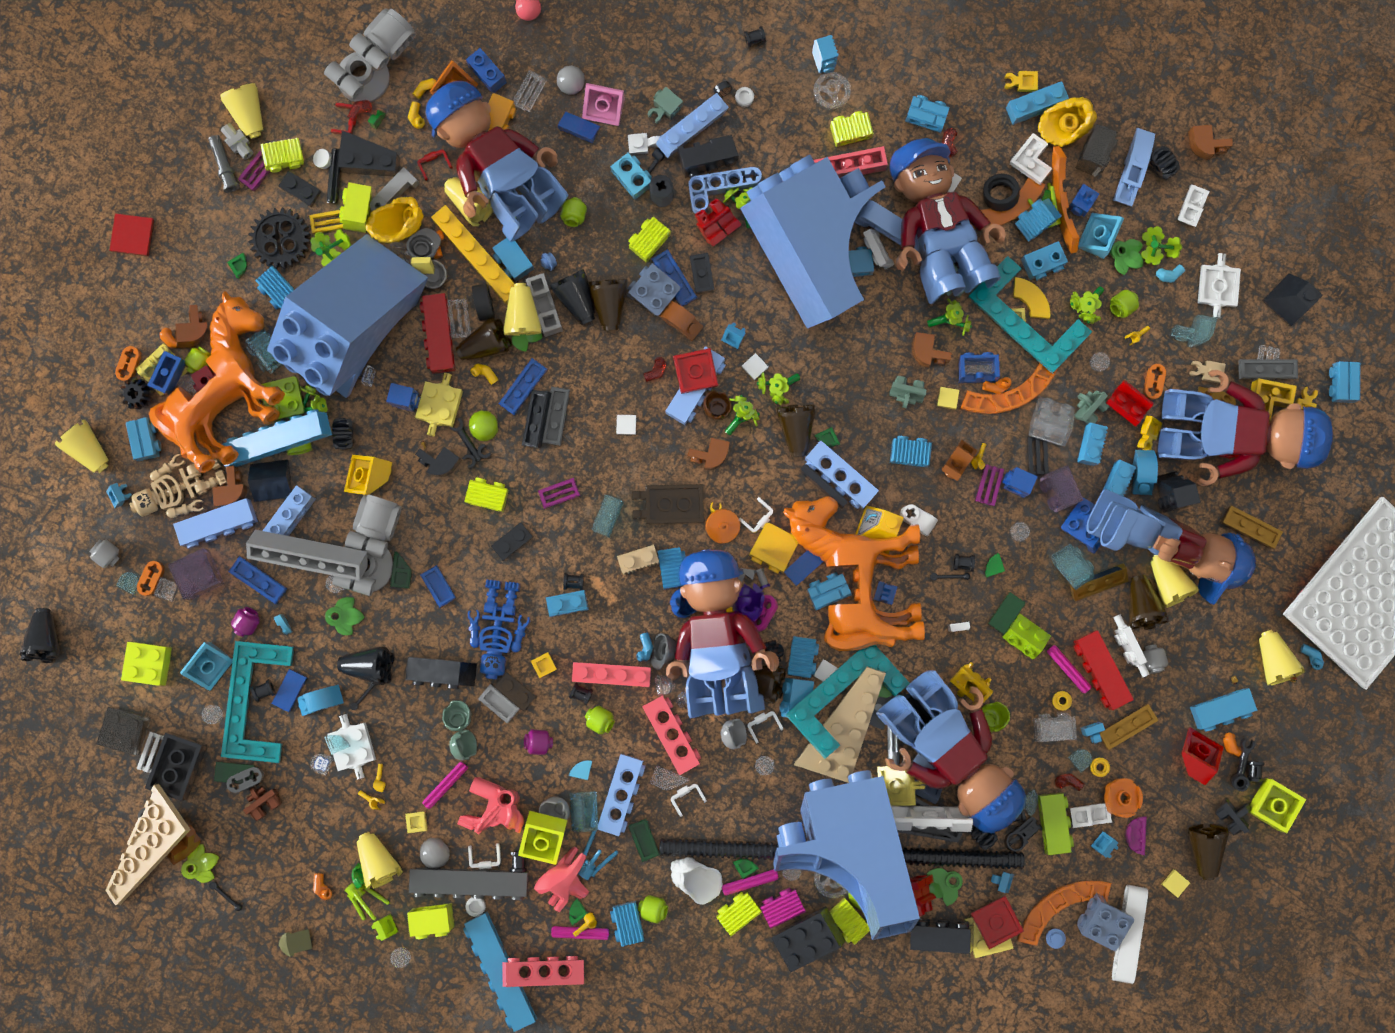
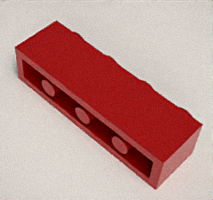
M445 293L422 296L423 302H420L421 313H424L425 320H422V329L427 335V339H424V347L429 353V357L426 358L427 369H430L433 374L456 371L448 298Z
M1092 631L1074 640V650L1078 656L1082 657L1084 661L1082 665L1085 671L1091 674L1093 687L1101 693L1102 697L1100 700L1103 706L1109 710H1115L1133 701L1134 699L1099 631Z

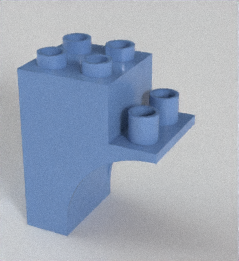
M811 155L802 158L784 171L768 177L758 183L757 186L748 190L746 193L751 201L740 208L806 328L830 320L864 300L851 272L849 239L854 221L862 207L872 196L885 188L883 181L869 187L859 168L839 178L828 157L815 163Z
M366 234L285 297L267 351L272 354L277 362L284 364L290 372L299 373L303 376L305 381L315 387L319 393L330 396L337 391L347 398L351 394L366 363L382 340L398 321L417 305L428 277Z
M866 770L849 775V783L834 786L832 779H822L810 783V792H805L800 809L807 842L802 822H793L780 826L778 828L780 834L776 836L779 848L776 849L773 862L775 872L788 869L808 870L836 881L859 904L867 920L872 940L911 932L920 917L884 777L872 778L871 771Z

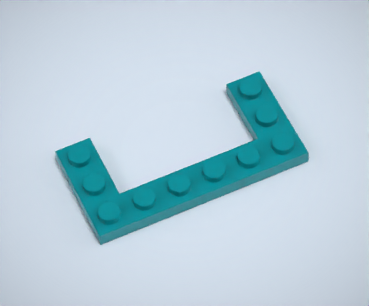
M1007 256L997 266L1001 276L1000 280L991 288L986 287L985 281L982 282L968 298L1053 374L1085 341L1092 331L1078 319L1053 346L1050 345L996 296L1022 269Z
M235 641L221 757L280 763L283 743L244 739L254 662L292 666L294 647Z
M876 645L856 652L786 714L788 719L824 759L832 754L840 744L817 720L815 715L855 681L867 666L886 673L882 684L894 697L910 684Z

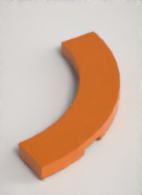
M1055 146L1052 153V186H1054L1057 209L1062 216L1060 217L1061 224L1059 226L1070 253H1077L1080 237L1073 220L1068 218L1066 211L1069 208L1067 192H1063V181L1066 179L1067 157L1060 146Z
M1028 177L1020 190L1018 203L1013 208L1001 212L994 211L991 208L981 211L991 224L1005 225L1018 218L1021 213L1031 207L1028 199H1032L1033 203H1035L1042 193L1045 184L1039 185Z
M1039 362L1034 373L1023 384L1010 391L992 395L967 390L960 409L978 414H998L1017 409L1035 399L1050 384L1057 370L1052 374Z
M1095 880L1078 881L1061 886L1050 892L1029 912L1022 925L1024 932L1018 935L1017 941L1037 946L1042 931L1055 914L1074 903L1089 901L1091 898H1094L1096 893L1102 895L1107 902L1112 883Z

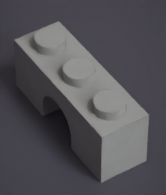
M544 273L527 278L526 282L528 287H530L544 336L547 337L562 332L563 329Z

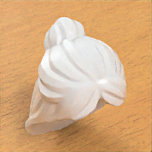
M690 857L680 860L676 859L671 862L673 883L689 895L695 903L703 905L719 896L723 883L722 875L717 869L706 867Z

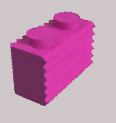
M789 887L779 892L780 896L776 898L770 896L762 900L763 904L760 905V908L770 929L806 912L795 889L791 890Z

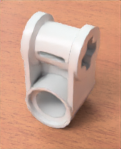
M913 504L904 506L900 511V516L904 517V522L909 525L919 524L920 533L927 537L938 521L937 518ZM912 509V515L914 516L908 518V513L906 511Z

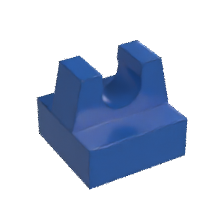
M878 581L873 600L892 605L897 586Z

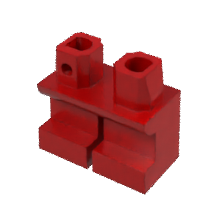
M717 198L709 204L713 210L709 215L705 210H700L695 214L698 229L706 242L713 247L727 237L726 234L729 235L741 226L739 220L732 214L731 209Z
M932 874L910 878L919 916H923L925 912L933 910L931 900L935 899L936 896L929 889V884L934 882Z

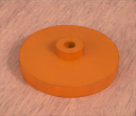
M718 509L707 518L706 532L717 543L732 541L740 531L739 518L731 510Z

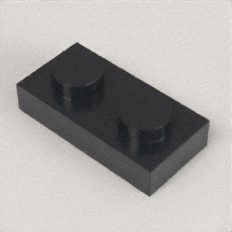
M290 171L286 173L278 186L310 207L313 206L321 193V190Z
M708 253L689 256L696 294L714 291Z
M520 522L491 545V547L504 561L531 540L533 536Z

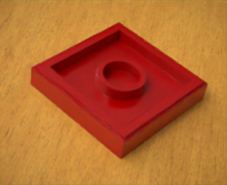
M115 214L109 251L149 256L154 219Z
M711 348L673 356L681 394L718 386Z
M1005 895L970 913L989 950L1024 932Z

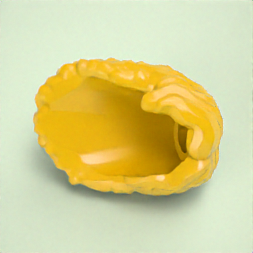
M1084 97L1070 98L1057 103L1045 110L1044 114L1040 117L1038 132L1041 133V137L1047 143H1051L1054 146L1064 147L1075 142L1077 139L1088 134L1096 122L1097 114L1093 109V104ZM1066 113L1074 114L1079 121L1077 129L1070 133L1064 132L1059 125L1060 118ZM1066 120V125L1071 126V122Z
M399 197L393 199L390 204L371 211L370 216L367 218L366 230L372 238L378 239L379 243L390 244L400 242L420 229L424 217L423 212L415 198Z

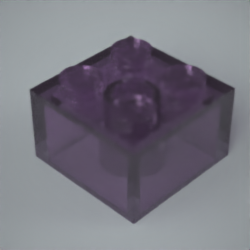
M1068 465L1047 473L1040 478V488L1043 492H1046L1049 498L1047 499L1048 506L1055 513L1084 501Z
M202 548L168 564L183 600L190 601L224 585L208 549Z

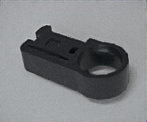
M1028 817L1026 821L1022 822L1005 836L1004 845L1010 851H1020L1029 843L1028 840L1038 830H1043L1042 826L1036 822L1037 820L1034 817ZM1012 835H1017V836L1014 837L1010 842H1008V841H1009V838H1010ZM1021 839L1019 848L1012 849L1011 846Z

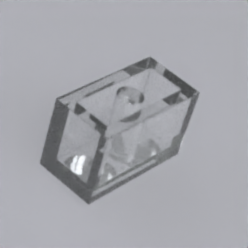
M1069 712L1058 713V717H1050V714H1038V718H1033L1035 742L1077 740L1075 716H1070Z

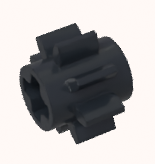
M776 640L764 642L767 648L765 652L771 651L778 656L779 662H781V657L784 655L782 645L776 644Z

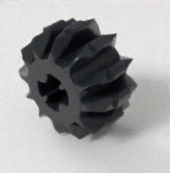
M1161 146L1152 152L1150 164L1161 178L1167 180L1180 170L1179 161L1169 148Z
M133 377L131 381L126 380V386L120 387L124 393H121L119 396L125 398L122 403L128 404L129 409L141 410L142 406L148 407L147 401L153 400L149 395L154 393V391L148 390L150 386H148V383H145V379L140 378L138 380L136 377Z
M334 419L332 437L335 449H352L354 437L351 419Z
M972 825L971 832H968L983 850L991 848L998 840L995 833L982 832L974 825Z

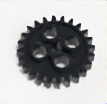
M283 207L278 212L274 208L273 213L266 210L267 216L260 214V221L254 219L257 225L250 226L254 233H248L253 238L248 243L254 245L250 250L256 252L254 256L257 259L260 258L262 264L266 262L269 268L273 264L276 269L281 265L283 269H286V264L293 267L294 260L300 263L299 256L305 258L302 252L309 251L305 245L311 244L310 240L306 239L311 234L305 232L309 227L308 225H303L305 220L303 218L299 219L300 215L298 213L293 215L291 209L286 213ZM277 222H279V233L282 235V238H280V243L277 241V239H279V233L276 226ZM292 224L291 230L285 232L284 227ZM273 227L271 234H265L267 228ZM293 242V249L287 250V245ZM275 245V251L268 253V248Z

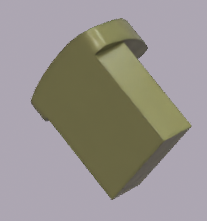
M309 929L283 934L279 941V947L283 953L291 957L294 956V953L312 949Z

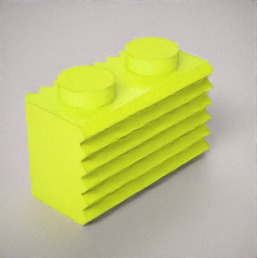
M858 111L850 117L838 116L833 119L834 121H831L830 128L836 147L873 137L874 133L868 112Z
M299 138L261 144L266 171L270 170L272 173H275L286 167L297 169L304 164Z
M652 217L651 220L646 219L641 226L642 230L640 233L633 234L629 239V249L646 263L671 235V231L655 217Z
M481 478L469 481L465 503L500 512L504 511L509 492L505 488V484L494 482V485L486 484L487 480Z
M740 892L733 898L734 902L729 906L725 904L718 910L719 914L716 917L730 936L734 935L762 913V910L748 892L745 894Z
M843 898L829 911L837 926L843 931L842 935L848 944L852 942L855 945L870 931L867 922L846 898Z

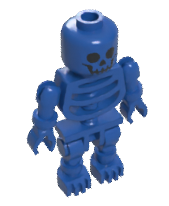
M486 579L485 588L489 589V592L486 594L488 598L484 605V612L491 613L493 616L483 615L482 619L495 621L494 626L482 629L480 634L478 633L480 631V626H478L480 612L476 610L477 616L473 619L470 615L471 611H468V619L470 620L469 631H471L470 645L473 648H477L480 645V650L487 651V654L481 656L480 672L486 674L485 678L497 679V676H502L505 673L506 658L502 656V653L508 654L510 649L513 652H519L522 646V638L526 635L524 632L530 623V617L527 618L528 620L523 626L521 623L523 616L520 615L518 617V629L514 632V641L512 633L501 627L502 622L515 623L514 618H508L506 615L515 616V599H517L515 593L520 592V583L505 582L504 590L508 591V594L505 596L507 601L506 604H503V607H498V603H496L498 593L496 591L501 590V581ZM498 611H502L501 617L497 616ZM488 631H494L492 635L484 636ZM501 631L506 632L509 639L500 635ZM493 639L492 642L485 643L486 640ZM500 640L505 641L507 646L500 644Z

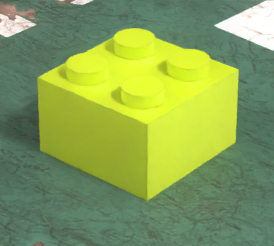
M348 182V188L343 190L342 199L344 207H340V223H343V229L366 233V222L369 217L370 202L372 200V187Z
M127 642L121 680L166 686L172 647Z
M1265 778L1250 804L1251 809L1248 813L1276 830L1288 833L1306 799L1273 779Z
M529 811L518 856L556 865L567 820Z
M452 903L413 908L407 913L410 937L415 936L416 939L427 938L430 934H435V937L446 936L454 928Z

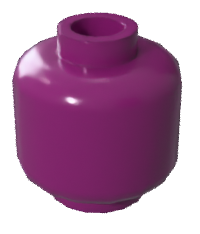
M250 607L238 609L231 621L234 633L241 637L252 635L260 622L258 612Z
M531 729L524 736V749L531 755H545L553 747V737H549L547 730Z

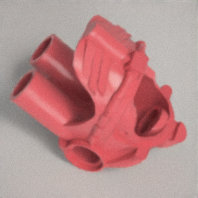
M475 777L469 792L488 799L487 808L482 817L472 815L460 816L457 824L470 830L475 829L474 832L477 834H481L482 831L490 826L494 827L503 824L509 830L515 829V832L520 833L524 825V818L517 809V804L520 800L518 792L512 789L506 790L502 786L481 777ZM507 794L511 796L509 804L505 800Z

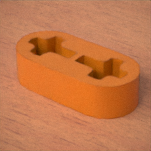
M128 346L122 351L115 374L123 382L126 380L131 381V378L135 377L136 368L139 366L142 356L137 348ZM133 352L134 354H136L135 358L132 357L130 359V357L128 356V353ZM127 369L129 375L124 376L121 374L122 370L125 371Z
M1154 364L1147 371L1143 394L1149 400L1159 398L1163 392L1166 369L1163 365ZM1157 368L1161 375L1157 376L1156 380H1154L1155 374L1152 371ZM1153 384H1155L1154 390L1157 393L1151 396V392L1148 389H1151Z
M150 561L145 566L137 584V591L141 595L151 596L156 592L165 571L162 563ZM157 565L159 572L154 573L152 576L153 571L150 569ZM150 580L149 587H151L150 591H145L143 585L148 584Z

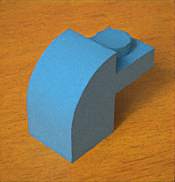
M1135 450L1133 466L1136 469L1134 470L1132 493L1152 495L1154 483H1157L1158 476L1156 453L1154 450Z
M339 685L326 687L297 697L302 716L344 703Z

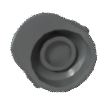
M423 228L408 237L407 252L412 258H433L441 244V238L434 230Z
M658 634L653 643L651 664L656 670H660L664 664L670 663L675 659L677 642L667 634Z

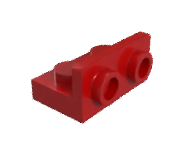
M1125 380L1113 391L1106 401L1110 407L1135 427L1154 405L1151 400Z

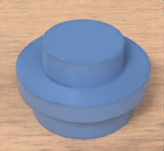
M550 252L547 254L543 253L541 255L542 259H540L543 268L549 271L554 270V267L557 266L555 257Z
M1051 929L1046 934V942L1050 947L1058 949L1065 944L1066 937L1060 929Z

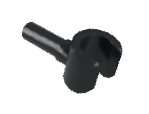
M659 148L652 153L655 160L647 170L650 174L655 166L665 157Z

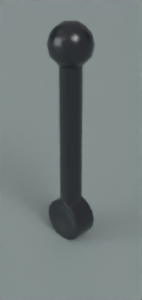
M967 572L958 575H937L932 573L930 579L933 581L946 578H964L969 580L970 574Z
M372 683L356 703L351 704V709L357 710L361 701L377 684Z
M217 882L210 883V889L216 890L234 906L236 911L242 909V905L237 904L218 887Z

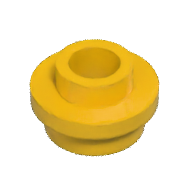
M1072 113L1064 114L1059 121L1060 128L1068 133L1076 130L1079 124L1078 118ZM1066 120L1071 122V126L1066 125Z
M1059 691L1054 694L1052 703L1056 709L1064 711L1071 706L1072 698L1067 692ZM1061 697H1064L1066 700L1063 705L1059 702Z
M1095 758L1090 764V770L1093 775L1104 777L1110 771V764L1104 758ZM1098 764L1103 766L1101 771H1098L1096 768Z

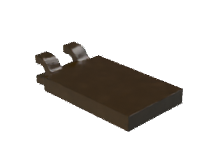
M703 484L645 485V491H632V500H643V510H633L632 519L646 518V524L704 523Z

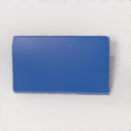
M568 112L564 113L558 123L559 130L592 144L600 128L599 125Z

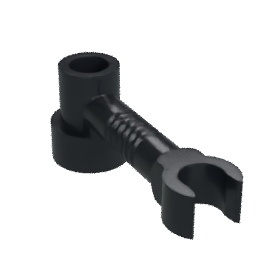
M1244 738L1240 741L1241 756L1237 772L1230 778L1232 786L1240 792L1246 791L1249 788L1250 782L1244 773L1249 754L1255 747L1253 740H1251L1248 747H1245L1246 740Z

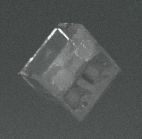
M1039 396L1030 422L1028 435L1065 447L1073 430L1075 407Z

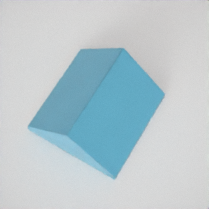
M1091 213L1078 248L1104 259L1112 248L1124 218Z
M204 642L180 674L210 691L232 664L233 659L212 642Z

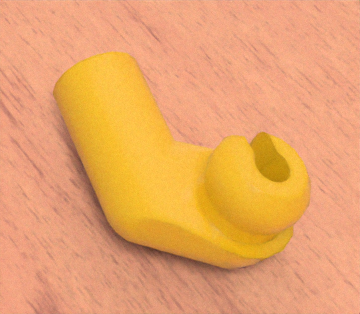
M430 78L421 81L412 95L420 100L425 91L434 86L436 79Z
M412 101L408 120L413 127L421 129L425 125L424 118L422 119L418 114L421 104Z
M478 363L470 369L474 377L483 375L491 385L499 380L487 365Z

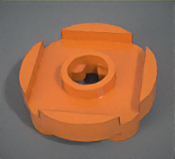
M1119 778L1106 785L1104 800L1106 809L1110 814L1116 817L1129 818L1134 816L1135 812L1141 808L1143 803L1142 791L1131 779ZM1122 793L1124 796H1127V800H1124V803L1120 799Z

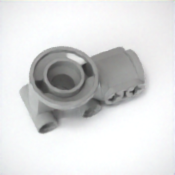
M385 8L364 31V36L358 33L350 41L349 46L356 52L345 57L340 65L335 61L331 62L326 67L324 75L339 87L342 94L352 102L360 104L374 102L383 96L389 86L390 75L386 65L390 58L392 60L398 58L414 40L416 32L399 13L393 9L388 10ZM366 66L367 69L363 76L356 77L352 75L353 70L357 67Z
M363 495L353 523V530L356 532L350 531L348 533L345 547L367 551L370 568L364 572L360 581L334 576L333 585L371 596L373 592L380 590L389 582L392 575L393 557L387 548L388 542L385 541H391L402 509L399 504L372 495Z

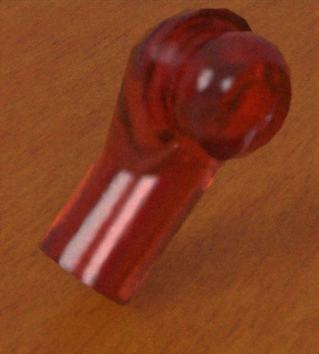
M368 100L354 102L347 117L352 121H356L360 113L371 111V102Z
M954 128L946 129L942 138V143L948 145L950 149V157L958 153V150L953 145L954 138L957 136V131Z
M657 357L654 361L653 370L643 373L646 382L663 376L666 369L664 358Z
M1071 773L1059 775L1055 779V785L1059 789L1071 785L1080 791L1085 783Z

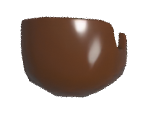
M712 390L707 393L703 401V410L709 418L723 420L729 416L732 410V403L726 393Z

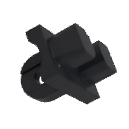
M1228 798L1222 800V805L1216 810V815L1222 821L1231 816L1234 821L1228 824L1227 828L1232 835L1242 831L1245 834L1249 831V824L1243 816L1250 811L1251 806L1245 803L1236 809Z

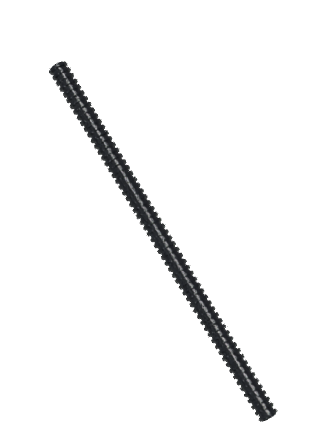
M661 838L659 854L660 856L672 854L674 857L675 855H679V857L681 855H685V857L697 855V857L703 856V858H706V856H709V858H712V856H715V858L727 856L728 859L730 857H733V859H736V857H739V859L751 857L753 860L755 858H758V860L761 858L773 860L779 845L778 843L775 845L773 842L767 844V842H764V844H761V842L749 844L748 841L746 843H743V841H740V843H737V841L725 843V841L719 842L718 840L716 842H712V840L700 842V840H697L696 842L694 839L688 841V839H685V841H682V839L670 841L669 838L667 840ZM907 847L902 849L906 865L907 863L910 865L916 864V866H919V864H922V866L934 864V866L940 865L941 867L944 865L946 867L950 865L952 867L956 865L962 867L964 865L965 868L968 866L974 868V866L986 868L988 866L989 868L995 867V869H998V867H1001V869L1013 867V869L1019 868L1022 870L1025 863L1023 852L1017 854V852L1011 853L1010 851L1007 853L1001 851V853L989 851L987 853L986 850H983V852H980V850H977V852H974V850L962 852L960 849L958 851L955 849L952 851L940 849L938 851V849L932 850L931 848L928 850L922 848V850L910 848L908 850Z

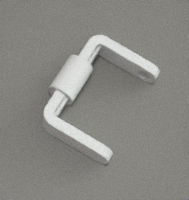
M759 497L757 500L769 512L759 520L758 525L753 529L743 519L739 518V521L752 533H756L760 527L763 529L764 525L770 521L769 517L773 514V509Z
M775 712L762 713L754 717L755 720L748 723V729L756 744L759 742L751 728L756 723L759 724L773 715L780 730H784Z
M692 784L689 787L686 785L677 790V794L671 797V802L680 817L683 815L674 800L688 794L695 787L704 803L707 802L697 784Z
M496 843L497 862L483 861L473 864L472 846H468L470 867L481 870L492 869V866L500 865V843Z

